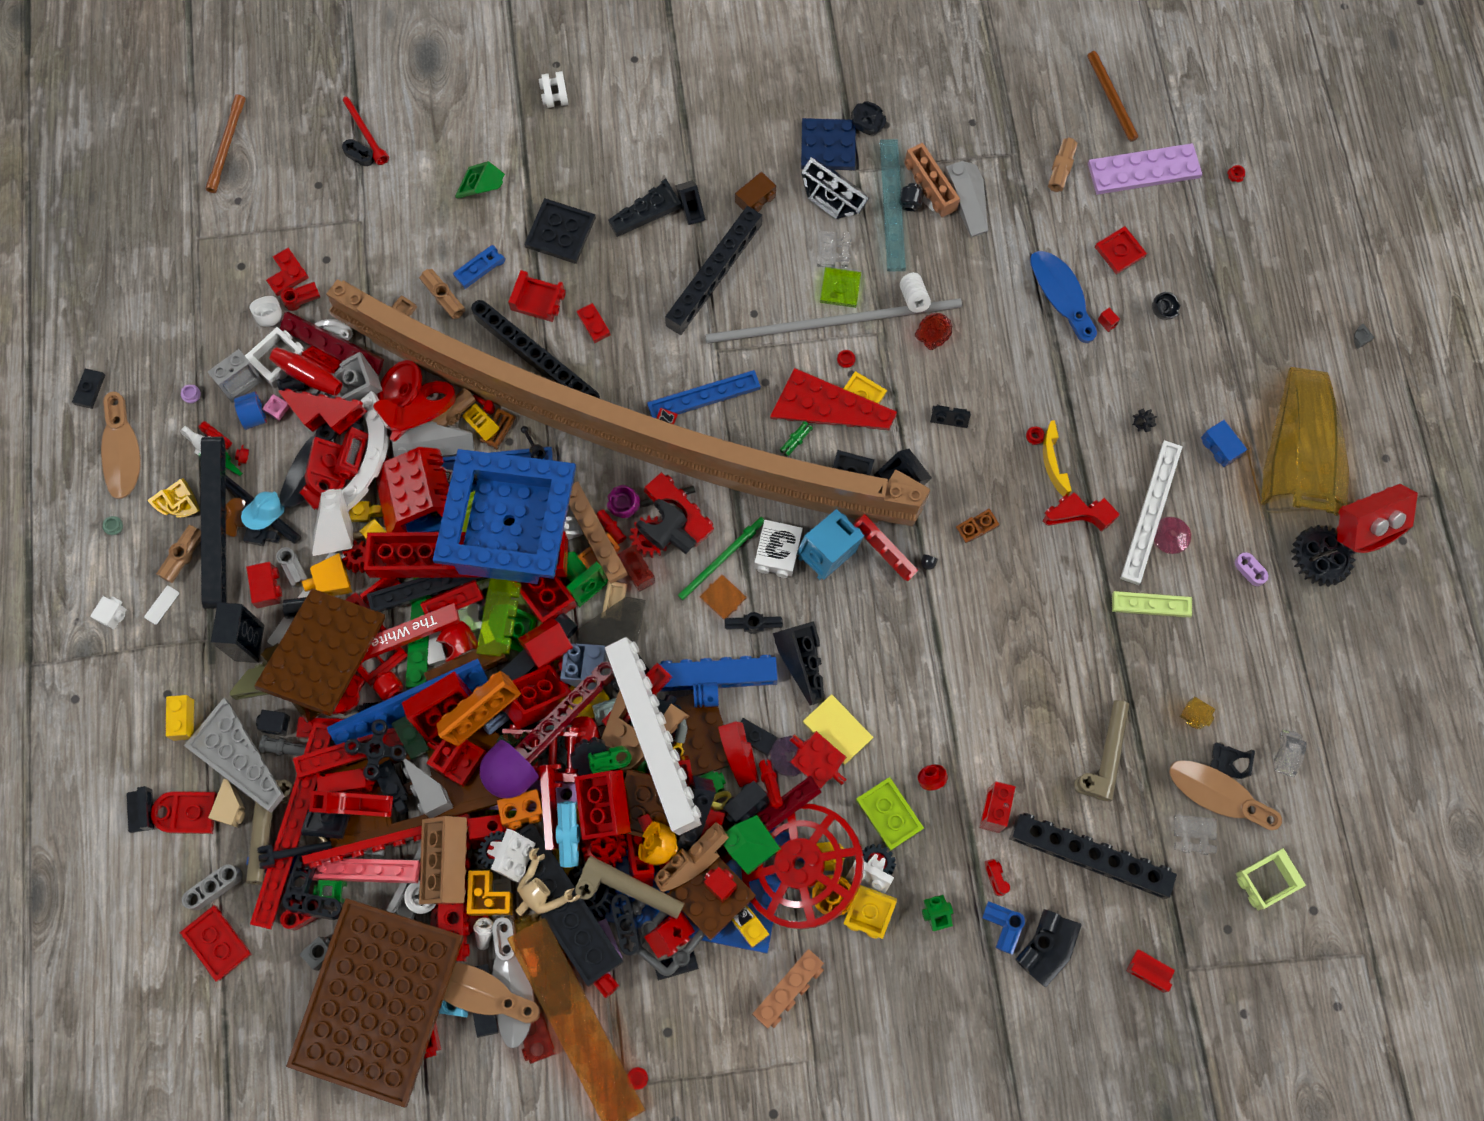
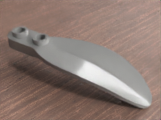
M508 917L498 918L492 926L496 953L492 976L500 980L511 993L534 1002L531 975L524 957L518 950L515 924ZM504 924H506V925L508 926V929H507L506 932L503 930V925H504ZM507 945L510 946L511 949L509 953H507L505 950ZM506 1001L505 1007H511L512 1001ZM531 1008L525 1009L524 1014L526 1016L531 1014ZM504 1014L496 1015L499 1030L505 1044L510 1048L520 1046L525 1040L531 1024L523 1023Z

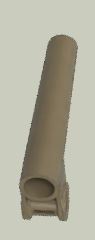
M1121 700L1113 702L1099 774L1097 776L1086 773L1077 777L1074 781V788L1078 793L1102 801L1111 802L1113 800L1130 705L1128 702Z
M275 780L285 796L279 804H288L293 785L288 780ZM256 801L246 883L251 885H261L264 881L265 869H260L259 864L266 861H259L258 856L261 854L258 853L257 848L269 845L273 811L270 813Z
M592 856L588 858L575 889L576 894H580V898L585 900L591 898L597 891L600 883H603L676 919L679 917L684 903ZM585 884H588V885H589V887H588L589 891H588V892L585 891V886H584Z

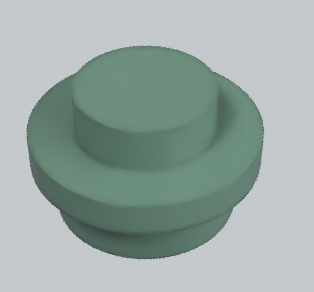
M116 516L107 517L103 521V530L108 535H117L123 529L122 520Z

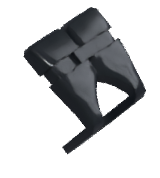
M1216 742L1213 744V759L1210 762V767L1223 772L1231 778H1247L1252 774L1255 750L1251 749L1247 752H1242ZM1239 758L1249 759L1248 768L1242 773L1233 765V762Z

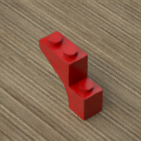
M1074 492L1070 496L1068 494L1063 496L1058 501L1060 503L1058 506H1051L1044 513L1046 516L1043 522L1047 526L1075 521H1087L1095 525L1102 532L1115 522L1120 514L1105 498L1101 501L1095 500L1088 507Z
M311 790L309 812L391 817L393 796Z

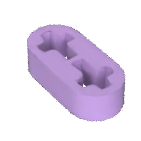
M1242 553L1235 559L1236 568L1252 585L1261 586L1268 580V572L1250 553ZM1247 559L1248 563L1243 565L1241 562ZM1257 574H1261L1262 577L1260 579H1255Z

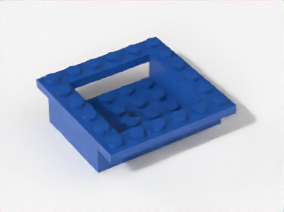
M458 449L433 562L455 566L458 573L463 575L538 584L539 577L554 579L576 464ZM474 474H476L478 478L464 544L461 545L459 544ZM507 518L515 519L511 526L504 524Z

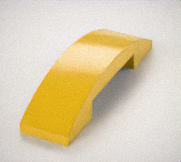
M1052 420L1047 427L1043 441L1044 464L1056 490L1062 496L1066 494L1069 496L1072 490L1068 473L1060 474L1053 445L1056 444L1059 436L1055 420Z

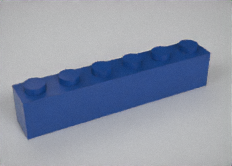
M761 655L760 658L741 656L740 659L733 660L731 657H722L716 661H712L711 658L700 659V662L684 659L680 663H672V661L667 660L661 661V664H659L673 677L659 692L694 690L693 684L695 683L696 685L698 683L703 685V683L717 682L718 688L777 685L778 681L776 657H771V655Z

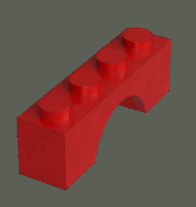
M661 472L644 487V492L653 502L661 499L676 505L683 511L687 518L684 531L697 541L694 544L695 547L713 533V522L707 516L704 518L701 515L700 508L694 502L691 504L687 500L686 493L681 488L677 489L674 486V481L668 474L664 475Z

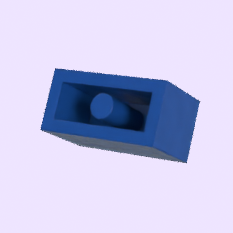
M1225 420L1208 429L1201 437L1204 446L1210 449L1214 454L1215 460L1223 467L1240 458L1248 450Z

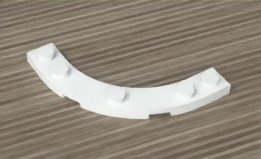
M372 391L360 400L363 402L362 407L368 411L364 414L369 433L368 447L358 473L342 490L348 511L369 491L368 486L374 477H378L388 450L389 437L387 436V428L374 411L373 405L379 399Z

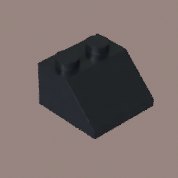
M910 448L898 451L874 474L875 477L885 478L889 481L894 471L898 470L922 485H925L932 479Z

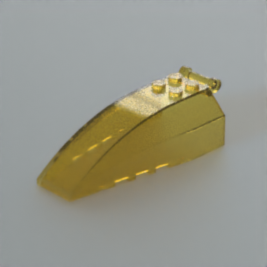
M1290 367L1283 390L1284 394L1280 402L1279 413L1276 418L1275 429L1272 434L1271 445L1264 465L1261 504L1265 505L1274 496L1293 494L1294 508L1306 507L1326 510L1327 513H1334L1335 516H1338L1339 509L1344 505H1348L1349 466L1341 419L1328 372ZM1302 496L1326 499V502L1306 500Z

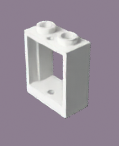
M278 327L245 355L257 373L273 388L277 386V379L283 380L288 374L279 367L271 373L258 359L281 339L295 351L294 353L301 355L305 351V348L299 342L294 343L291 340L293 338L286 330L282 332Z

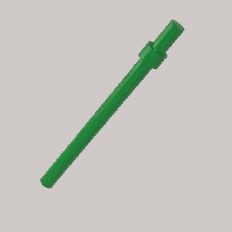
M759 517L751 526L748 525L743 530V534L678 594V597L683 601L748 538L751 539L756 535V531L764 524L765 519Z

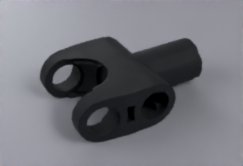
M657 499L654 502V506L659 510L662 522L657 525H651L639 520L636 523L637 529L657 548L663 550L671 542L684 554H687L697 542L681 529L686 523L687 518L674 506L661 499Z

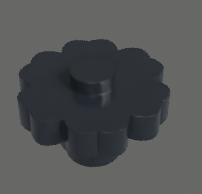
M596 737L591 738L589 741L587 739L580 740V742L574 745L575 751L570 754L572 768L577 769L580 776L593 774L589 766L588 754L591 753L593 755L609 751L610 747L605 745L603 739Z

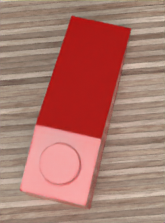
M626 833L629 874L653 887L654 867L652 864L641 861L638 855L639 845L644 844L645 838Z

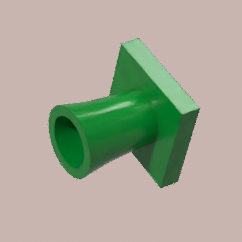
M576 552L568 553L567 577L565 578L571 583L567 586V589L575 599L576 605L580 608L608 584V579L602 566L597 561L587 569Z

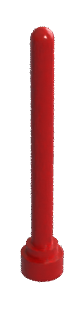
M343 97L345 106L373 150V159L376 164L383 165L389 161L387 152L379 148L349 97Z

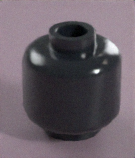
M909 183L908 186L902 187L899 197V204L902 206V209L910 212L917 211L922 206L924 191L916 183Z

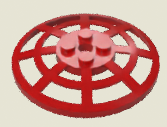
M805 804L800 809H812L827 814L821 824L807 820L796 821V814L793 813L787 818L788 823L776 828L771 833L772 837L775 838L783 831L789 829L790 835L789 841L782 846L779 845L781 850L776 853L774 865L764 867L761 864L757 867L758 870L752 871L750 874H747L741 868L742 881L749 888L750 881L759 879L763 889L772 898L767 910L754 898L751 903L758 912L768 920L790 929L816 928L837 918L854 900L863 878V851L855 831L836 812L816 804ZM834 820L839 822L848 833L853 844L852 848L841 849L836 838L827 830ZM799 826L816 829L809 840L798 837L797 827ZM823 834L832 844L834 851L823 853L816 845ZM855 856V875L848 891L839 885L838 882L842 873L843 858ZM804 859L805 864L803 868L796 869V860ZM836 859L833 878L830 879L823 874L825 861ZM776 873L780 879L781 884L776 893L768 885L765 876ZM818 881L827 886L819 895L810 899L808 888L815 885ZM790 887L800 890L802 901H790L784 899L783 896ZM832 891L843 897L840 904L832 911L815 919L813 905L826 899ZM779 904L790 908H804L807 921H788L778 918L774 914Z

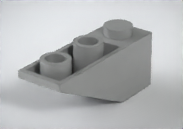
M407 759L403 760L406 766L403 768L404 773L412 781L413 785L410 788L414 796H418L420 803L417 805L422 815L425 814L429 818H434L453 808L447 791L439 783Z

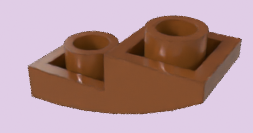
M989 508L976 517H971L959 524L956 528L965 543H968L997 528L1000 524Z

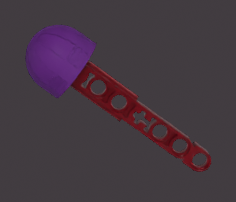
M610 662L600 663L591 672L592 675L587 676L515 748L507 742L499 740L487 752L480 765V778L484 787L491 794L500 798H514L524 793L539 778L531 763L602 691L603 686L606 687L615 678ZM604 669H611L608 675H601ZM590 683H597L596 688L592 690L587 689V686ZM576 697H583L580 703H573ZM547 726H554L553 731L549 733L544 732ZM533 740L540 741L536 747H530V743Z

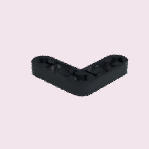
M308 854L298 855L283 897V906L292 913L328 920L338 919L343 907L338 900L308 894L316 868L310 869L309 866L305 867L303 864L302 856ZM305 877V883L300 887H296V879ZM296 899L297 901L302 902V906L296 903H293V905H291L289 902L290 900L292 901ZM314 900L318 901L317 909L309 911V903ZM324 905L328 908H333L335 905L337 911H333L331 914L330 911L324 909Z

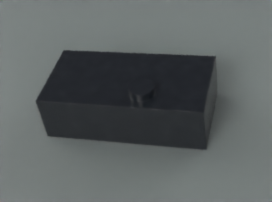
M217 602L211 643L236 662L259 663L265 625L243 604Z

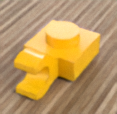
M359 501L349 510L351 522H370V517H383L381 506H371L369 501Z

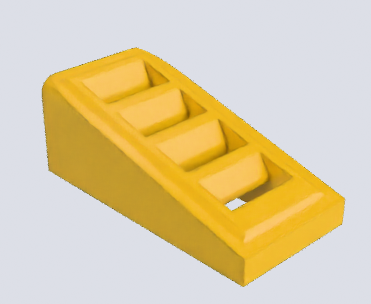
M476 403L462 415L485 441L499 430L495 422Z

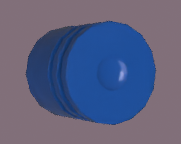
M717 682L703 683V685L701 683H698V685L696 683L693 684L695 708L697 706L702 707V705H705V707L719 706Z

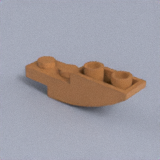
M715 822L688 852L681 849L658 872L654 880L660 891L665 892L686 883L703 872L720 857L716 850L729 838L720 824Z

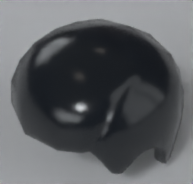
M1162 292L1155 296L1152 302V309L1154 315L1159 319L1169 320L1179 315L1178 311L1181 305L1173 293Z

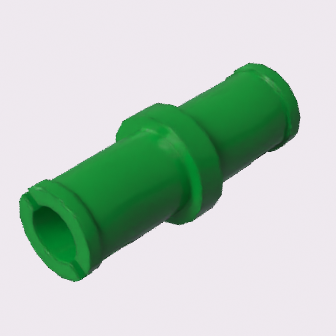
M803 421L800 427L789 435L790 438L779 449L783 453L788 448L784 454L786 457H789L798 445L801 446L802 440L813 430L811 425L804 430L808 424L807 422Z

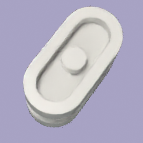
M562 71L555 72L556 78L549 79V74H542V78L539 79L540 89H544L545 93L541 94L543 105H547V108L554 107V101H561V106L568 105ZM558 85L559 93L552 94L551 86Z

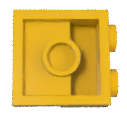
M860 885L852 906L846 913L844 925H847L853 931H863L871 938L877 939L879 937L883 939L897 898Z

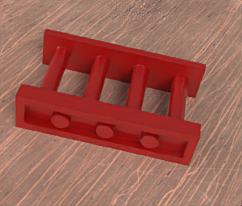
M510 724V728L502 729V733L512 734L511 746L515 748L520 743V734H529L533 729H518L515 724ZM566 727V730H563L558 735L568 736V757L565 771L554 769L555 781L575 782L574 777L580 776L577 769L572 768L570 754L575 751L576 737L586 735V731H579V727ZM544 729L545 733L553 731L550 729ZM557 737L549 745L548 765L557 764ZM533 740L530 743V747L538 746V740ZM537 757L531 763V766L535 769L539 776L537 780H540V769L538 766Z

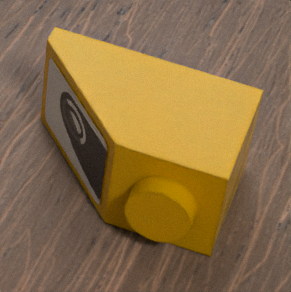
M748 906L732 920L751 948H754L769 936L767 930Z

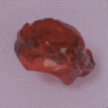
M942 313L926 315L920 322L919 328L915 332V337L923 342L929 350H934L942 346L952 335L953 326L951 320Z

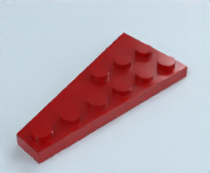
M794 368L770 415V419L890 430L897 411Z

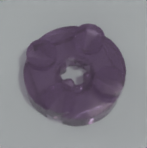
M792 736L782 737L773 744L770 752V761L774 769L781 775L795 777L801 774V772L790 761L786 760L787 756L785 753L793 751L795 756L798 747L789 741L790 738H793Z

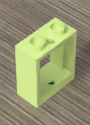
M1284 848L1273 852L1236 873L1238 884L1242 889L1246 890L1249 895L1248 900L1250 904L1257 908V910L1265 909L1306 886ZM1274 860L1289 887L1263 901L1247 874Z

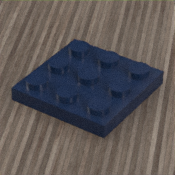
M802 118L801 169H804L812 157L833 170L855 171V126L852 120Z

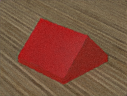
M553 618L518 638L538 669L562 656L569 649H573L561 625Z

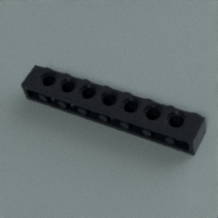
M746 206L666 314V327L679 335L683 334L762 226L761 213Z
M1028 813L1019 814L1016 817L1009 840L1162 899L1171 897L1177 877L1176 873L1171 872V868L1164 865L1155 866L1151 860L1146 858H1134L1132 853L1125 850L1120 852L1113 850V846L1107 843H1101L1100 845L1093 842L1094 839L1089 836L1082 835L1080 837L1074 835V831L1068 828H1062L1061 830L1054 827L1055 824L1046 820L1040 822L1035 820V816ZM1031 827H1035L1038 829V837H1033L1031 835ZM1050 835L1057 836V845L1050 842ZM1070 842L1076 843L1078 846L1077 852L1070 850ZM1090 849L1096 851V853H1097V859H1096V860H1093V859L1090 858V856H1089V850H1090ZM1109 857H1113L1116 860V867L1109 865ZM1129 864L1135 866V875L1130 874L1128 871ZM1149 872L1154 873L1156 876L1154 883L1148 879Z

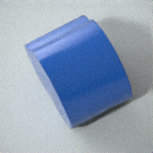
M256 391L234 398L238 418L245 430L267 423L265 412L262 410V403Z

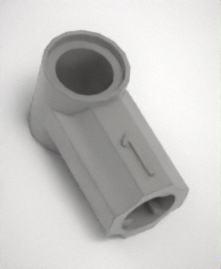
M288 547L278 550L276 558L292 587L303 585L302 581L308 578L299 562L298 556ZM286 555H292L289 561L284 562Z

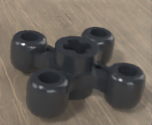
M377 719L372 723L373 737L369 742L361 743L353 738L347 740L344 744L345 752L348 755L364 754L367 756L368 763L363 769V775L369 781H375L379 778L380 770L378 764L382 758L389 757L394 761L401 762L407 755V751L402 745L389 747L384 744L383 737L388 731V725L381 719ZM382 725V730H376L377 726ZM352 744L356 745L354 750L349 749ZM375 746L379 748L380 752L376 754L371 748ZM400 750L402 751V754L400 756H396L395 752ZM370 770H375L373 775H368Z

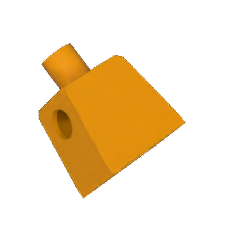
M339 553L311 566L312 578L302 581L305 592L316 589L332 596L353 593L345 565Z

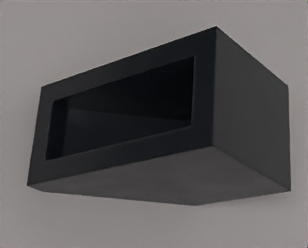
M692 180L675 185L688 225L706 220L696 183Z

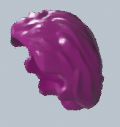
M619 485L614 487L608 494L607 509L617 517L629 518L639 509V495L631 487Z

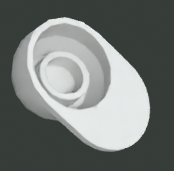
M274 296L258 298L249 306L255 321L260 326L270 327L276 325L282 319L280 304Z

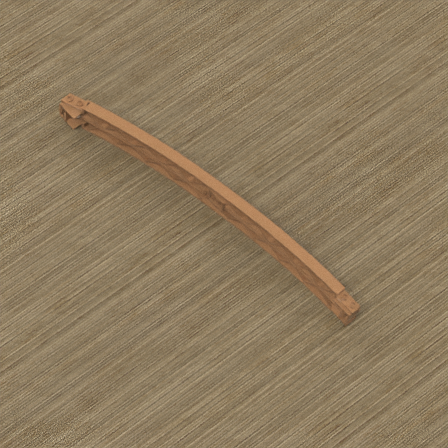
M337 279L326 293L332 304V307L329 309L332 317L370 338L373 343L400 358L413 361L420 368L530 419L659 467L719 486L829 514L837 509L840 513L853 519H857L865 514L874 523L884 521L913 526L928 499L930 488L898 470L894 471L888 481L885 478L804 462L698 433L577 391L453 339L382 303L344 280L341 282Z

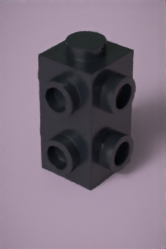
M755 781L750 784L748 783L743 786L737 796L730 798L723 807L726 813L724 817L732 826L754 817L758 812L764 811L770 802L769 797Z

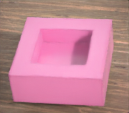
M273 394L262 410L280 421L290 406L286 401Z

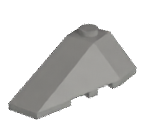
M960 161L946 166L944 175L960 198L958 211L970 237L987 233L988 223L984 180L977 165Z
M358 352L345 359L340 364L341 367L334 374L331 373L343 383L342 390L337 396L316 389L311 394L314 396L323 394L334 399L335 397H341L346 401H352V399L360 401L370 391L377 394L383 390L376 372L363 354Z
M433 421L427 422L421 426L408 429L397 441H392L394 457L417 447L438 448L441 450L442 456L457 454L458 449L474 451L473 432L451 426L437 425Z

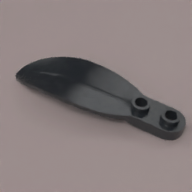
M327 422L316 429V434L307 440L293 461L280 492L279 500L282 506L294 507L306 501L299 492L306 485L305 472L314 437H318L335 443L338 435Z

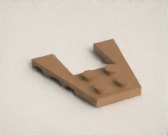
M619 690L601 739L610 748L625 746L632 756L631 762L627 766L619 768L627 773L628 768L635 770L645 760L634 727L622 720L628 710ZM670 704L664 714L666 731L668 730L672 734L678 728L677 726L684 719H687L689 715L675 705ZM620 752L616 756V760H624L627 754Z

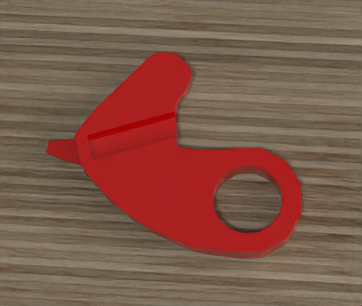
M429 382L421 386L416 398L410 405H405V408L398 407L387 399L375 402L373 408L385 427L392 430L389 439L395 442L408 429L421 426L445 413L455 403V391L453 386L447 382ZM433 393L446 394V396L440 400L426 399L429 395Z

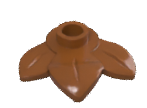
M233 498L226 504V534L235 537L238 527L245 526L241 519L242 511L246 504V501L243 499Z

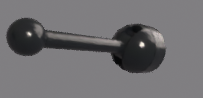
M522 426L521 432L526 435L531 445L529 449L530 457L543 459L546 455L544 448L539 444H534L528 433V427Z

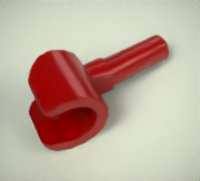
M474 394L475 400L484 405L482 410L492 415L495 410L492 401L483 400Z

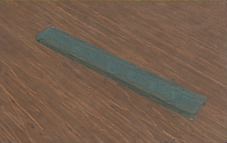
M898 139L880 140L887 272L905 271L902 205L899 204L901 182Z

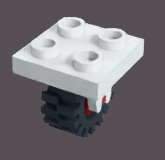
M507 829L506 833L500 831L491 832L490 838L486 836L484 838L486 842H481L480 844L483 846L478 851L481 853L479 855V859L482 860L481 863L510 880L520 883L530 859L529 852L534 849L536 843L510 829Z
M871 844L870 847L866 846L862 850L864 870L861 885L885 894L894 879L891 875L896 867V863H894L896 859L895 857L891 858L893 855L891 851L889 853L886 852L887 847L881 849L882 845L878 844L875 847V844ZM856 859L845 878L851 885L855 875Z

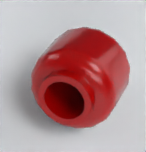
M380 672L375 677L373 689L385 701L403 692V683L394 672Z

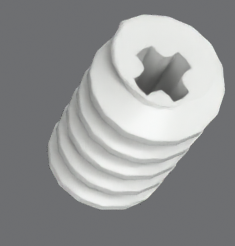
M914 272L905 275L900 281V289L908 308L916 313L927 310L931 305V300L921 276Z

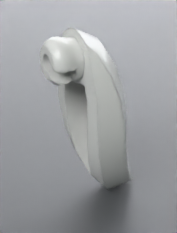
M325 319L315 323V325L347 341L353 335L350 326L336 319Z

